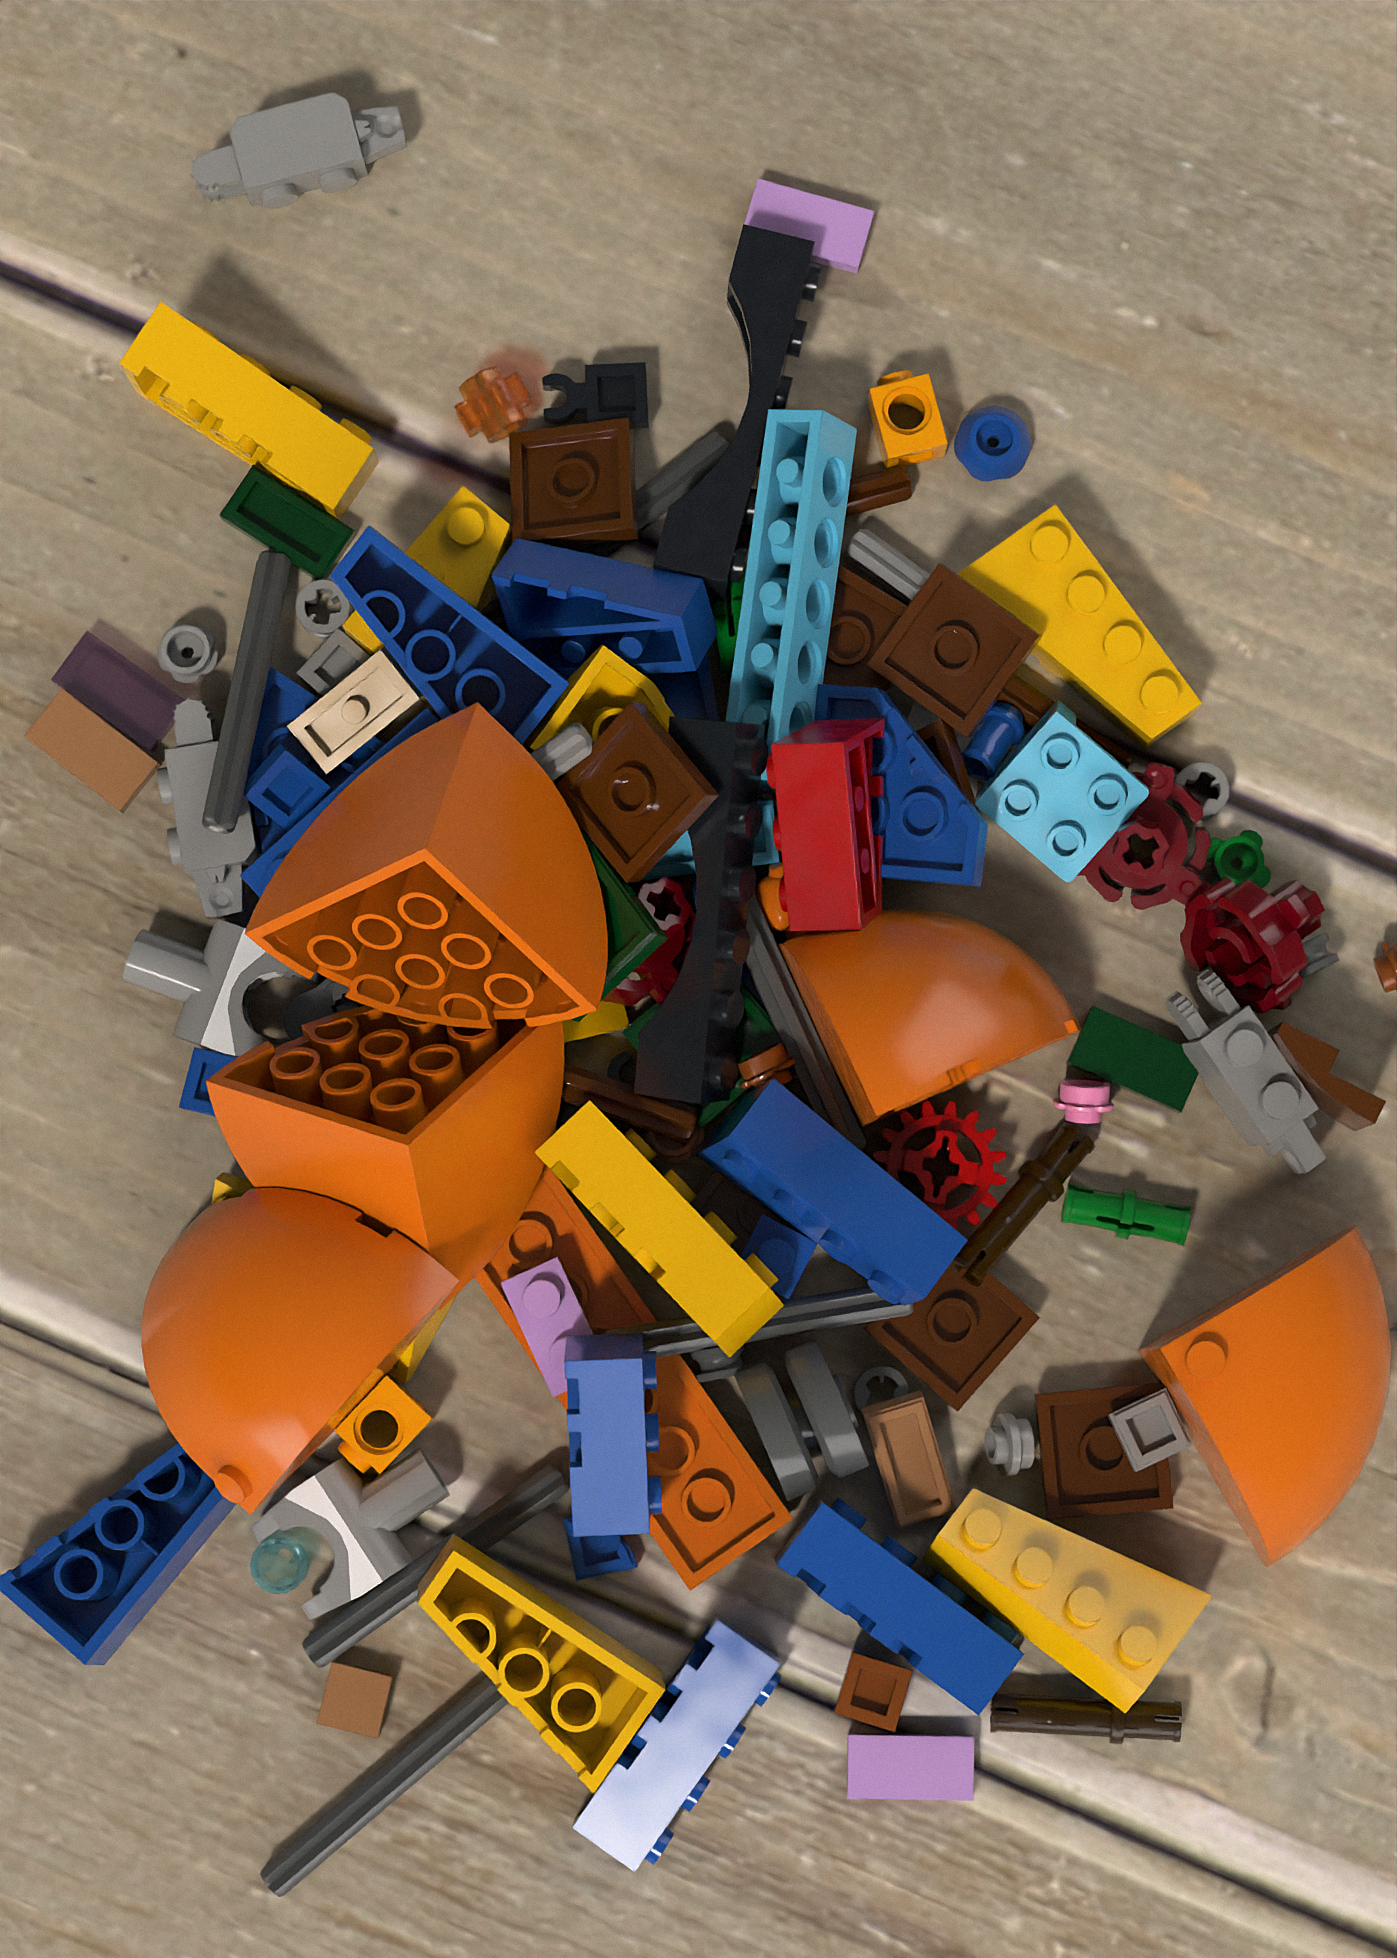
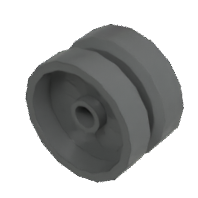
M812 1340L785 1353L784 1366L794 1388V1391L784 1395L773 1368L764 1362L734 1374L787 1501L817 1489L819 1476L808 1451L812 1447L818 1445L829 1471L839 1478L869 1466L855 1430L859 1425L837 1374H831L816 1340Z

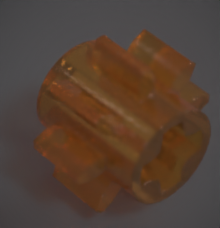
M494 366L476 373L460 385L458 390L464 401L456 404L454 408L470 438L482 431L488 443H495L509 437V433L517 432L527 424L528 418L522 409L532 404L530 400L531 395L517 372L504 378L500 369Z

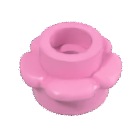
M1094 1079L1060 1081L1059 1098L1053 1099V1105L1056 1108L1065 1109L1066 1121L1086 1124L1101 1122L1102 1113L1112 1111L1115 1104L1112 1103V1100H1109L1110 1084Z

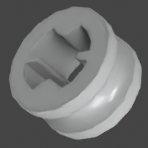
M321 579L310 582L302 588L296 599L295 609L297 618L305 631L316 638L328 639L337 628L344 632L342 625L353 613L351 603L337 585L330 580ZM328 594L331 595L330 599L333 605H336L338 602L341 603L340 612L330 614L328 624H317L318 619L315 614L308 617V606L318 605L319 595Z
M1197 762L1183 769L1174 781L1183 786L1185 783L1193 784L1199 776H1204L1212 781L1208 789L1216 788V799H1207L1203 803L1202 821L1213 817L1225 806L1229 798L1230 786L1226 775L1219 767L1211 763ZM1172 800L1174 807L1179 813L1191 819L1185 807L1179 802Z

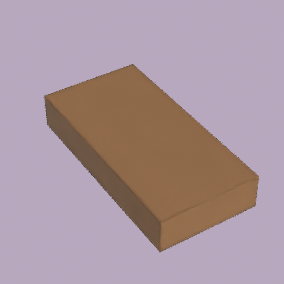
M62 688L24 735L28 741L122 814L161 766Z
M921 1390L861 1408L896 1528L900 1529L955 1512L956 1506Z

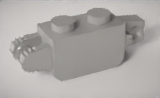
M334 92L239 116L229 131L232 145L210 150L209 154L203 152L201 156L197 155V159L192 160L193 166L190 175L192 179H195V187L197 190H200L205 200L210 199L211 202L213 200L219 202L220 198L227 200L247 194L251 207L262 204L264 208H279L295 202L298 199V194L321 188L322 192L335 193L353 187L357 183V178L368 176L367 164L406 148V135L397 106L351 111L347 99Z
M187 697V700L182 701L178 705L176 704V710L173 711L175 716L172 719L176 721V724L173 726L177 748L164 750L167 767L157 769L162 802L164 805L173 804L177 826L167 829L169 852L173 865L183 864L184 872L191 879H194L207 919L235 917L245 914V881L241 878L240 874L262 855L253 805L243 795L238 822L232 833L223 834L217 831H210L203 826L202 818L219 740L217 727L213 725L215 721L212 718L213 713L208 711L207 705H203L202 700L197 701Z
M1206 969L1197 976L1196 983L1201 994L1218 1016L1213 1022L1206 1025L1192 1002L1184 994L1176 991L1166 998L1165 1004L1171 1016L1174 1017L1175 1022L1188 1039L1181 1044L1183 1051L1199 1072V1077L1240 1137L1250 1146L1261 1145L1269 1156H1274L1280 1152L1296 1174H1305L1326 1159V1156L1309 1131V1129L1317 1124L1312 1114L1319 1108L1250 1006L1240 1007L1228 988L1225 987L1224 982L1220 980V977L1215 972L1213 973Z

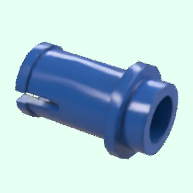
M1003 702L995 703L980 723L979 728L964 752L962 751L961 754L966 771L971 778L978 781H988L990 777L993 778L997 772V767L1010 746L1017 745L1024 737V718L1021 712L1014 706Z

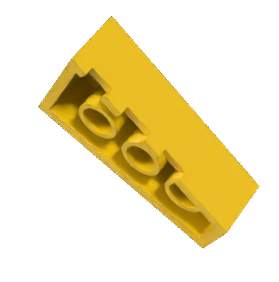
M161 301L119 362L136 393L250 466H256L338 520L342 519L379 463L374 448L370 446L373 438L365 430L344 418L339 424L320 411L322 405L312 396L295 386L287 389L271 378V372L262 364L246 354L240 353L238 355L222 344L209 330L194 321L187 320Z
M1056 504L957 573L1041 634L1043 637L1031 654L1039 660V663L1056 678L1060 677L1084 697L1083 700L1143 750L1193 716L1202 704Z
M590 1100L534 1152L729 1358L784 1306L770 1289L779 1280L754 1253L743 1260L730 1247L737 1239V1236L712 1210L702 1218L689 1204L697 1195L672 1169L662 1176L650 1163L657 1154L632 1128L623 1135Z
M974 1488L938 1533L922 1558L924 1562L1124 1713L1144 1693L1213 1596Z
M455 1534L448 1540L418 1584L417 1603L470 1661L473 1664L476 1663L497 1686V1690L513 1707H517L539 1731L540 1737L556 1754H560L576 1771L578 1778L594 1794L666 1690L662 1670Z

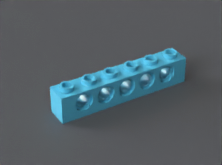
M768 409L725 721L766 725L764 740L768 745V755L771 752V744L814 721L818 684H823L857 435V428L824 410ZM765 769L761 775L759 791L776 792L768 783Z

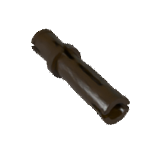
M1064 1122L1059 1128L1058 1133L1034 1161H1025L1018 1170L1020 1177L1018 1181L969 1237L968 1241L951 1262L950 1267L957 1274L962 1268L967 1269L977 1257L973 1265L961 1277L963 1280L979 1287L987 1274L1038 1215L1048 1201H1057L1065 1190L1062 1184L1095 1148L1091 1138L1086 1135L1081 1141H1075L1067 1151V1148L1082 1132L1079 1127L1069 1122Z
M996 1692L990 1704V1711L1016 1713H991L990 1733L1001 1731L1109 1737V1743L1122 1744L1124 1738L1173 1740V1742H1180L1182 1723L1157 1722L1155 1720L1179 1721V1717H1182L1181 1701H1136L1124 1713L1107 1699Z

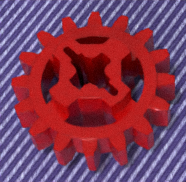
M927 1101L921 1104L920 1119L914 1120L905 1110L898 1114L903 1128L900 1133L888 1128L882 1131L881 1136L891 1145L889 1151L873 1152L872 1160L885 1165V1171L899 1183L898 1173L912 1176L922 1191L921 1201L954 1229L957 1230V1219L962 1216L974 1227L980 1223L979 1215L975 1209L979 1204L994 1209L998 1204L996 1199L988 1193V1189L990 1186L1006 1184L1007 1177L993 1172V1164L1007 1158L1006 1152L999 1150L990 1151L987 1143L995 1137L997 1131L995 1128H990L979 1133L974 1128L979 1117L977 1111L973 1110L964 1120L956 1117V1102L949 1101L943 1110V1114L935 1115L931 1103ZM935 1127L931 1144L920 1151L902 1149L911 1136L921 1130ZM958 1132L965 1136L974 1146L980 1164L967 1161L956 1146ZM944 1140V1153L947 1154L946 1164L955 1167V1176H947L943 1179L941 1185L937 1188L934 1198L932 1196L934 1184L931 1183L932 1173L922 1170L923 1161H932L935 1158ZM959 1185L976 1188L971 1197L962 1205L949 1210H943L948 1192Z

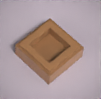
M333 1660L316 1724L377 1739L380 1735L394 1675Z

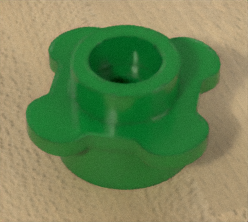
M1244 830L1239 836L1225 841L1217 837L1211 838V844L1206 860L1211 864L1214 876L1211 885L1227 877L1234 881L1236 886L1245 880L1252 881L1261 889L1267 886L1271 879V871L1264 865V855L1261 850L1263 840L1257 832ZM1239 858L1242 861V867L1234 869L1231 866L1232 859Z

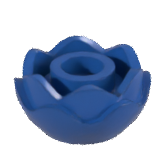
M986 406L969 413L960 423L954 440L956 458L965 466L972 477L985 482L1008 479L1017 475L1023 469L1031 450V437L1024 421L1012 410L1001 406ZM990 438H996L999 441V445L993 448L988 445L987 441Z

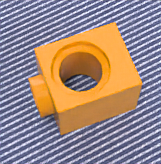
M903 370L879 378L877 380L878 386L869 388L867 406L885 470L897 466L908 467L945 457L948 442L929 373L913 377L912 371ZM908 405L920 413L922 422L913 429L904 430L896 427L891 422L888 414L897 406Z
M386 1375L334 1430L344 1440L337 1449L362 1473H365L372 1466L381 1474L430 1424L435 1416L393 1376ZM373 1411H386L397 1421V1437L388 1446H376L365 1436L364 1423L368 1415Z

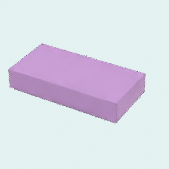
M757 179L744 224L815 241L812 262L857 274L874 218V211Z
M847 1733V1799L974 1801V1736Z

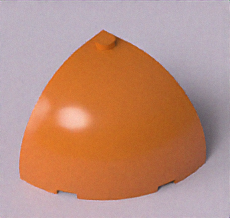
M478 702L411 736L378 759L352 781L320 813L289 851L266 886L244 933L268 954L302 976L311 979L314 973L317 972L330 980L348 987L345 997L353 1001L418 1021L478 1029H493L496 1019L524 1018L528 1027L574 1019L598 1010L605 984L608 961V935L602 892L590 852L574 816L562 795L538 762Z
M900 908L882 910V914L873 919L862 930L789 931V928L783 931L787 941L778 945L860 1128H864L1082 1030L1063 992L1053 978L1032 956L995 930L953 914L926 909Z
M365 1005L301 1025L303 1036L276 1048L269 1041H266L231 1061L206 1080L213 1111L222 1134L232 1154L254 1188H284L326 1197L362 1212V1224L385 1238L393 1231H396L409 1239L460 1280L438 1308L441 1310L486 1266L501 1248L518 1223L538 1183L545 1163L534 1152L554 1134L561 1103L565 1062L563 1024L561 1021L542 1026L528 1027L523 1018L496 1019L493 1029L454 1027L418 1021Z
M252 1188L240 1197L229 1198L228 1195L224 1196L203 1210L180 1234L160 1261L150 1282L141 1322V1347L144 1368L151 1393L168 1428L185 1452L214 1480L217 1490L223 1497L230 1502L239 1504L251 1515L382 1381L460 1280L409 1239L396 1231H393L385 1238L362 1224V1212L329 1198L284 1188Z
M1351 1225L1138 1349L1157 1383H1161V1389H1167L1188 1436L1265 1567H1270L1299 1547L1323 1525L1341 1504L1363 1469L1374 1446L1384 1415L1391 1362L1389 1317L1382 1284L1372 1256L1356 1225Z

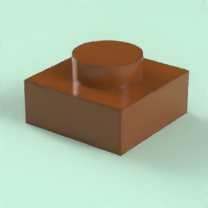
M851 1651L834 1713L895 1732L913 1670Z

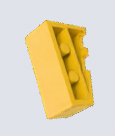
M462 486L405 553L481 612L482 608L488 604L495 587L491 574L512 545V530L508 522L466 487ZM356 610L342 625L346 635L370 657L385 647ZM422 696L420 699L434 710L427 699Z

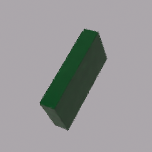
M252 465L219 515L224 522L266 549L287 555L291 565L315 580H327L357 535L354 529L254 465Z
M1093 1005L1089 1009L1082 1025V1030L1079 1032L1066 1062L1068 1065L1177 1113L1182 1112L1199 1074L1184 1053L1181 1044Z

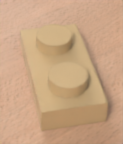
M383 647L287 727L325 774H328L419 700L423 694L405 674L387 648Z

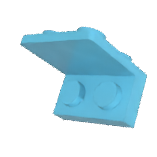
M1057 699L997 767L994 777H990L977 790L975 805L1062 880L1071 882L1148 797L1149 789L1077 727V715Z

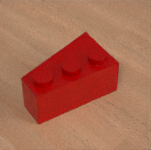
M885 718L812 721L771 744V752L767 758L766 773L770 787L776 791L778 813L773 821V841L776 849L782 851L784 875L779 884V901L782 910L788 912L789 931L862 930L873 919L882 914L881 874L883 836L873 835L871 810L872 797H884V777L872 776L871 768L873 738L884 737Z

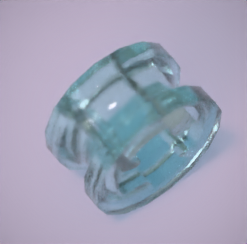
M285 1536L270 1538L261 1543L253 1552L250 1562L251 1575L255 1583L266 1592L272 1594L288 1593L299 1587L305 1580L309 1570L308 1555L304 1547L295 1539ZM285 1548L294 1555L295 1558L291 1559L289 1563H296L297 1569L293 1577L284 1575L277 1582H274L266 1576L265 1572L271 1570V1567H263V1560L267 1553L277 1555Z

